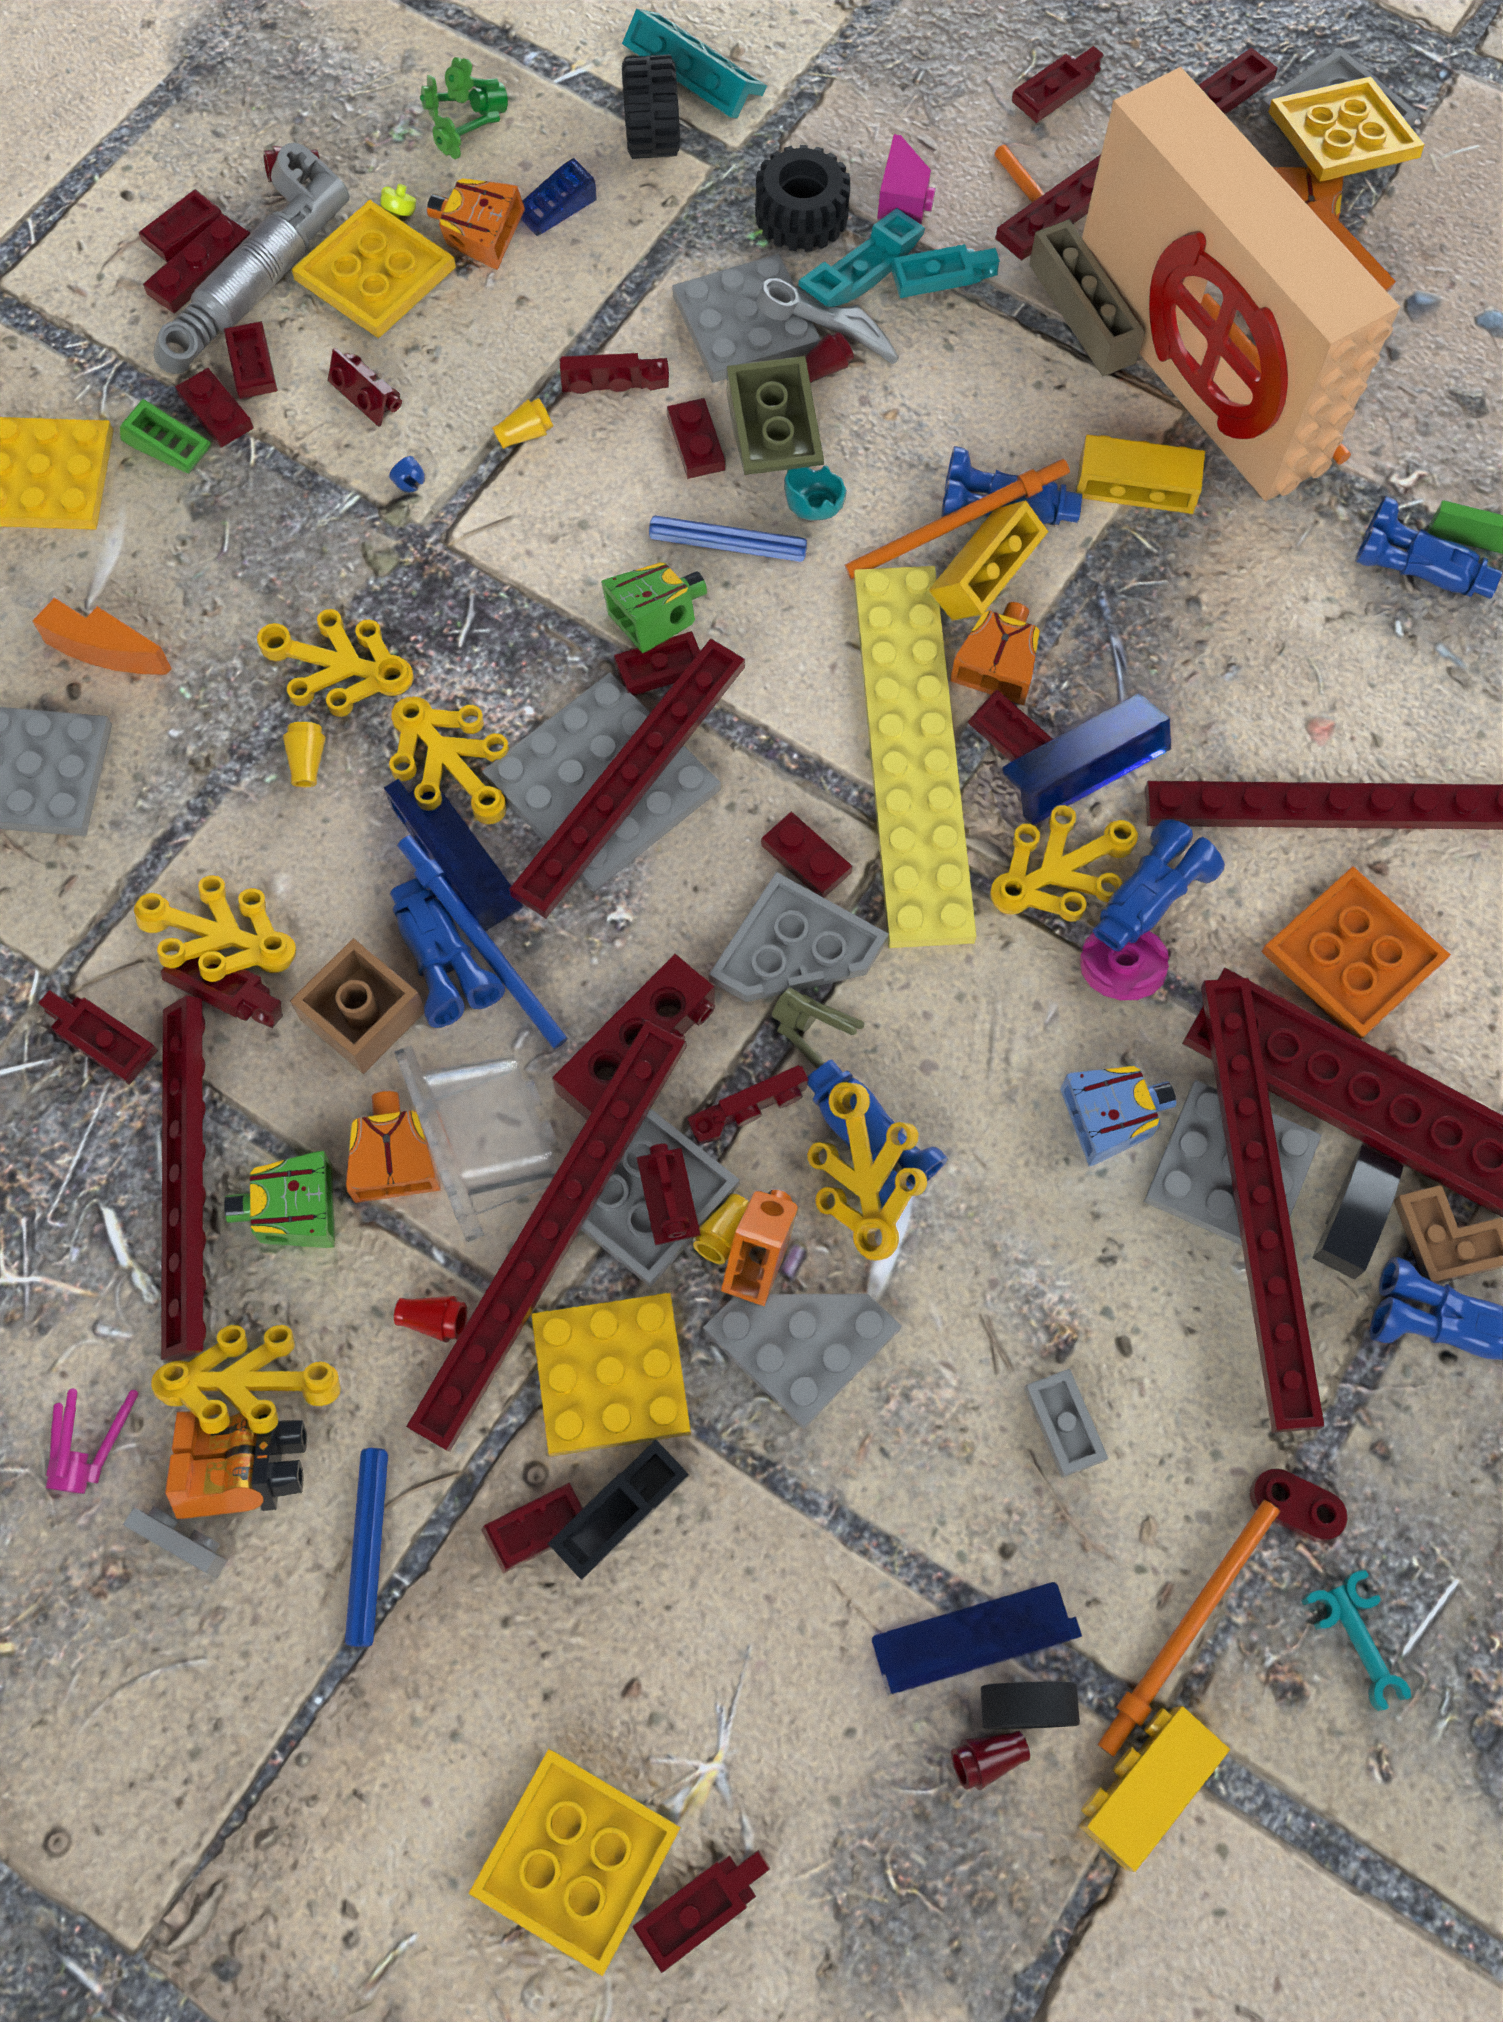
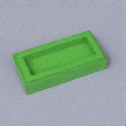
M1442 500L1429 523L1427 533L1445 540L1503 554V515Z

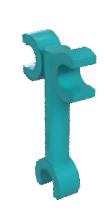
M1359 1570L1347 1575L1341 1586L1328 1592L1325 1590L1313 1591L1306 1594L1301 1601L1303 1605L1320 1601L1325 1605L1327 1615L1323 1620L1314 1623L1316 1630L1330 1628L1340 1618L1372 1681L1368 1690L1369 1700L1377 1711H1383L1389 1708L1383 1696L1385 1686L1390 1685L1393 1687L1400 1700L1411 1698V1689L1404 1679L1390 1674L1358 1610L1375 1607L1381 1601L1379 1595L1367 1599L1359 1597L1356 1592V1584L1358 1581L1369 1576L1366 1570Z

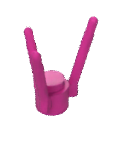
M74 1388L68 1390L64 1416L63 1405L61 1403L54 1404L50 1460L46 1472L48 1478L45 1488L85 1494L87 1482H99L102 1466L138 1397V1392L134 1389L128 1393L123 1405L119 1409L92 1464H87L89 1454L70 1451L76 1413L77 1390Z

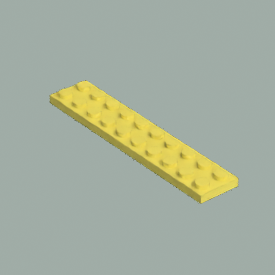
M935 566L854 570V589L887 933H889L888 948L975 944L977 937L940 606L929 592V589L937 580Z

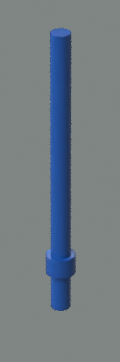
M411 835L400 840L397 846L415 868L414 875L425 889L430 888L553 1049L563 1045L568 1040L567 1036L444 879L446 873L435 859L430 860Z

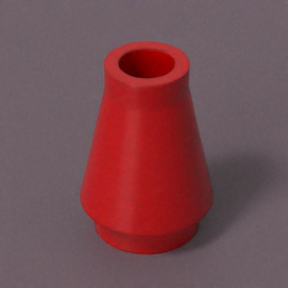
M455 1296L417 1299L400 1298L394 1310V1323L396 1326L406 1327L447 1343L451 1339L457 1340L465 1328L468 1315L467 1305L465 1302L457 1301Z

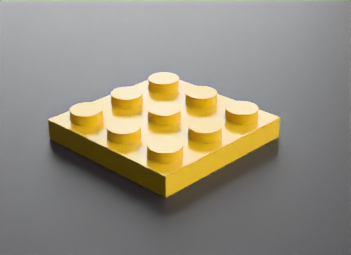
M1371 76L1274 98L1271 100L1268 111L1319 182L1418 159L1421 157L1425 146Z
M368 200L294 266L292 273L295 281L379 339L452 272L456 265L454 256L373 201Z
M0 417V527L97 530L114 431L110 421Z
M671 1292L531 1314L547 1447L550 1457L649 1442L655 1439L662 1440L691 1435Z
M548 1748L468 1894L603 1977L681 1827Z

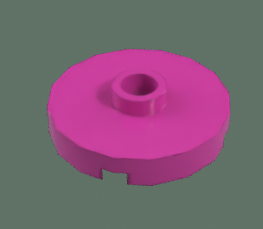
M1151 931L1141 935L1135 943L1128 942L1119 952L1111 949L1092 933L1086 938L1080 956L1081 973L1090 987L1103 996L1117 1000H1139L1154 994L1164 984L1169 968V955L1161 939Z

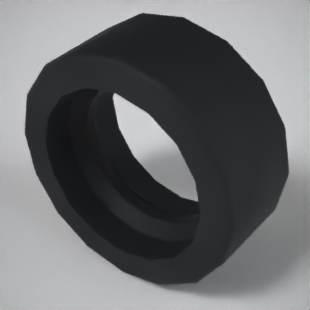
M1043 1681L998 1683L981 1686L982 1720L985 1729L1056 1728L1078 1726L1080 1724L1076 1683Z

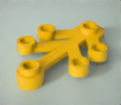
M326 609L320 612L317 616V624L321 634L330 639L336 652L294 641L288 629L278 623L264 626L257 634V643L261 653L269 660L282 661L290 657L327 667L308 677L294 678L288 683L287 693L291 702L296 706L310 704L314 699L315 692L353 675L366 678L346 689L335 688L328 692L326 703L330 713L336 717H344L352 711L353 703L378 692L388 696L400 695L406 692L413 683L414 675L410 664L399 656L390 655L382 640L379 624L371 619L359 622L355 628V633L359 644L369 648L375 662L358 657L344 631L341 615L334 609ZM330 620L337 621L333 626L328 627L324 625ZM366 631H375L370 637L362 636ZM275 644H282L280 647L271 648ZM391 675L399 676L394 680H387V678ZM300 688L307 689L303 695L294 694ZM338 699L346 700L341 706L333 705Z
M415 696L406 697L397 702L392 709L391 719L395 729L401 734L398 751L389 761L393 777L399 781H408L415 776L417 768L413 757L418 737L428 747L423 780L416 786L414 791L418 806L423 810L430 811L436 809L441 804L442 796L439 788L444 765L472 797L471 806L473 814L479 822L495 824L501 821L507 811L503 793L495 787L485 786L460 756L487 758L489 761L494 762L505 757L508 753L509 746L506 737L498 733L490 734L484 740L444 737L434 728H461L467 734L479 732L484 726V719L481 709L475 705L463 706L459 711L432 709L425 699ZM419 712L416 717H406L409 713ZM468 716H476L478 718L473 723L464 722V719ZM495 744L503 746V748L498 752H492L489 750V748ZM400 763L410 764L406 770L400 771L396 769ZM426 792L435 793V796L430 800L421 798ZM486 798L495 799L490 805L481 804V801Z
M1056 806L1052 810L1048 822L1051 831L1042 866L1038 870L1026 875L1030 852L1037 848L1040 832L1032 824L1018 826L1012 841L1015 849L1009 872L998 876L991 886L990 897L993 904L999 911L1010 915L1021 913L1028 907L1058 914L1066 921L1074 922L1079 920L1086 909V900L1080 893L1068 892L1061 898L1038 890L1048 884L1095 895L1099 900L1108 903L1114 892L1105 891L1101 885L1110 883L1117 890L1123 884L1121 878L1114 873H1104L1098 878L1075 872V870L1106 854L1114 858H1124L1130 855L1138 840L1136 828L1128 821L1115 820L1106 826L1101 837L1062 857L1067 834L1073 829L1076 821V813L1069 806ZM1065 816L1069 823L1061 824L1057 822L1055 817ZM1114 832H1123L1128 838L1119 839ZM1028 834L1034 841L1025 843L1019 836ZM1013 887L1019 890L1020 894L1011 896L1005 889ZM1065 903H1076L1079 910L1075 912L1070 911L1066 908Z
M205 876L198 883L200 899L208 904L215 921L172 908L169 902L157 893L144 894L134 906L137 926L144 932L158 933L172 926L202 936L185 943L177 938H166L158 944L157 952L159 962L167 968H177L187 960L200 957L198 960L200 975L209 982L219 981L226 974L258 965L266 972L279 973L286 970L296 956L294 940L283 932L274 931L265 912V895L259 889H246L238 897L240 912L245 917L250 918L256 935L239 929L225 899L226 889L224 880L219 876ZM211 888L218 889V890H216V891H214V892H208V891H207L208 889H211ZM251 901L258 902L257 904H254V905H248V904H246V903L251 902ZM229 947L244 950L227 957L216 952ZM169 951L178 952L174 955H166V953ZM212 964L219 965L217 968L214 969L206 968L207 966Z
M842 1082L831 1090L829 1107L835 1116L846 1121L854 1168L839 1158L838 1150L833 1144L826 1142H817L811 1145L807 1153V1159L814 1169L826 1171L860 1197L862 1214L847 1204L846 1194L838 1187H824L820 1189L816 1195L815 1204L821 1213L832 1215L854 1232L853 1241L855 1247L865 1258L873 1261L885 1260L896 1251L899 1243V1232L896 1227L898 1219L911 1197L918 1196L925 1191L927 1177L918 1168L901 1169L895 1177L896 1188L883 1208H881L879 1192L903 1150L914 1148L918 1142L919 1135L916 1127L911 1123H893L888 1128L886 1133L887 1140L873 1163L864 1116L870 1105L869 1094L860 1084ZM853 1094H856L857 1103L855 1108L852 1109L850 1099ZM902 1128L907 1133V1139L903 1144L898 1140V1133ZM824 1148L827 1153V1159L822 1164L819 1159V1153ZM910 1174L915 1177V1186L912 1190L907 1187L906 1183L907 1177ZM830 1193L835 1198L833 1208H830L827 1204V1198ZM878 1229L882 1233L880 1245L875 1241V1233Z
M238 1325L226 1326L218 1332L217 1344L189 1362L179 1360L161 1366L151 1379L153 1393L159 1400L168 1406L185 1405L198 1418L201 1429L208 1434H216L225 1430L230 1423V1417L224 1402L220 1400L209 1401L201 1391H219L247 1418L249 1427L253 1432L264 1434L272 1431L278 1424L276 1407L269 1400H258L250 1391H302L303 1398L308 1404L325 1406L338 1398L341 1392V1385L337 1370L328 1363L321 1361L311 1363L304 1371H258L277 1357H284L293 1351L295 1347L293 1333L285 1325H276L269 1328L264 1334V1344L221 1372H208L228 1357L240 1356L247 1350L248 1341L245 1330ZM237 1339V1341L233 1343H227L230 1340ZM285 1339L283 1342L274 1343L277 1340ZM215 1414H218V1415H219L217 1418L207 1419L208 1417H210V1416H212V1415H215ZM260 1415H268L266 1418L256 1419Z

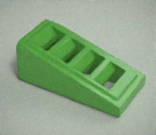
M144 399L139 402L120 425L121 441L188 474L211 447L209 440ZM148 425L152 426L153 428L148 434L143 432ZM162 431L166 433V435L159 442L155 438ZM174 438L179 439V443L173 450L168 448ZM188 444L194 446V450L187 458L180 455Z

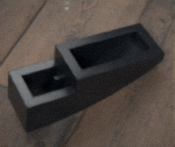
M1363 1145L1359 1147L1325 1222L1327 1226L1313 1254V1259L1354 1280L1366 1271L1394 1201L1404 1165Z
M655 1439L547 1544L583 1580L690 1475Z

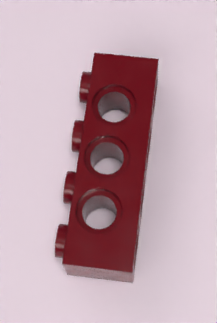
M674 954L552 1077L555 1092L587 1120L611 1081L599 1079L596 1076L597 1072L604 1067L618 1069L630 1048L627 1042L638 1035L645 1021L647 1020L685 1040L684 1034L694 1023L700 1026L713 1013L715 1009V986L677 954ZM668 1005L680 1010L673 1017H663L657 1012L660 1008Z

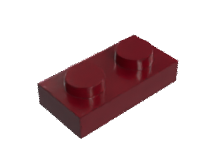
M209 368L175 386L179 398L220 448L254 429L251 418Z
M705 398L667 406V417L687 479L725 471V458Z
M690 631L671 637L644 653L635 648L614 655V661L623 686L626 688L627 693H631L634 696L675 683L698 655L700 649L693 632Z
M792 811L761 838V846L807 888L823 898L852 873V865Z

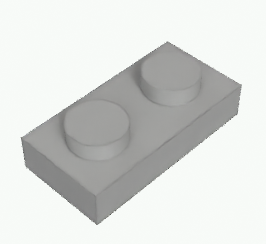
M1070 1369L1027 1384L1024 1387L1061 1478L1105 1462L1108 1459Z
M153 1506L149 1514L135 1507L132 1509L123 1524L125 1527L205 1573L218 1578L228 1561L215 1553L220 1543L195 1529L190 1538L174 1529L179 1520Z

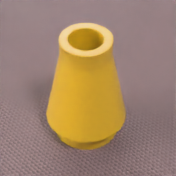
M537 398L531 402L527 399L503 421L492 427L500 445L505 449L514 444L546 436V431L554 426L541 400Z
M312 722L290 723L287 726V733L283 735L291 773V784L303 788L314 787L317 785V774L326 737L322 734V727L319 724Z
M730 1194L726 1201L699 1227L701 1236L696 1237L693 1246L702 1257L716 1264H724L730 1255L736 1229L749 1201L738 1194Z

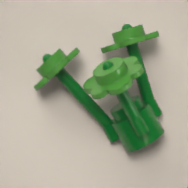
M459 57L453 58L451 67L447 68L445 72V83L448 92L437 93L435 77L427 75V85L421 86L420 95L423 109L429 111V115L432 116V120L436 125L432 130L436 146L444 155H450L453 159H458L461 156L459 148L461 145L460 136L487 123L499 122V114L505 113L508 106L505 86L498 82L497 78L481 79L472 77V64L470 60ZM470 100L473 111L483 115L455 128L449 117L442 118L438 116L439 102L457 101L458 103H465Z

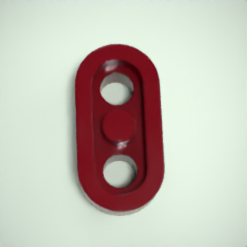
M1269 1469L1258 1475L1251 1484L1250 1500L1255 1510H1257L1263 1500L1270 1502L1280 1511L1273 1522L1310 1540L1317 1542L1331 1540L1339 1536L1347 1525V1510L1338 1496L1286 1470ZM1273 1485H1279L1284 1489V1501H1278L1272 1496L1271 1488ZM1319 1506L1325 1507L1329 1511V1523H1323L1318 1519L1316 1512Z

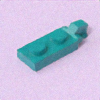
M962 244L895 257L891 259V271L899 297L905 298L972 285L981 282L983 279L998 275L1000 259L996 248L974 251V249H967L966 245Z

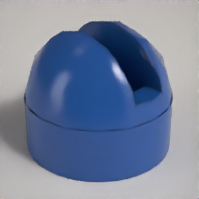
M407 456L391 469L389 478L402 491L410 493L418 490L415 485L416 482L419 484L425 482V473L413 456Z

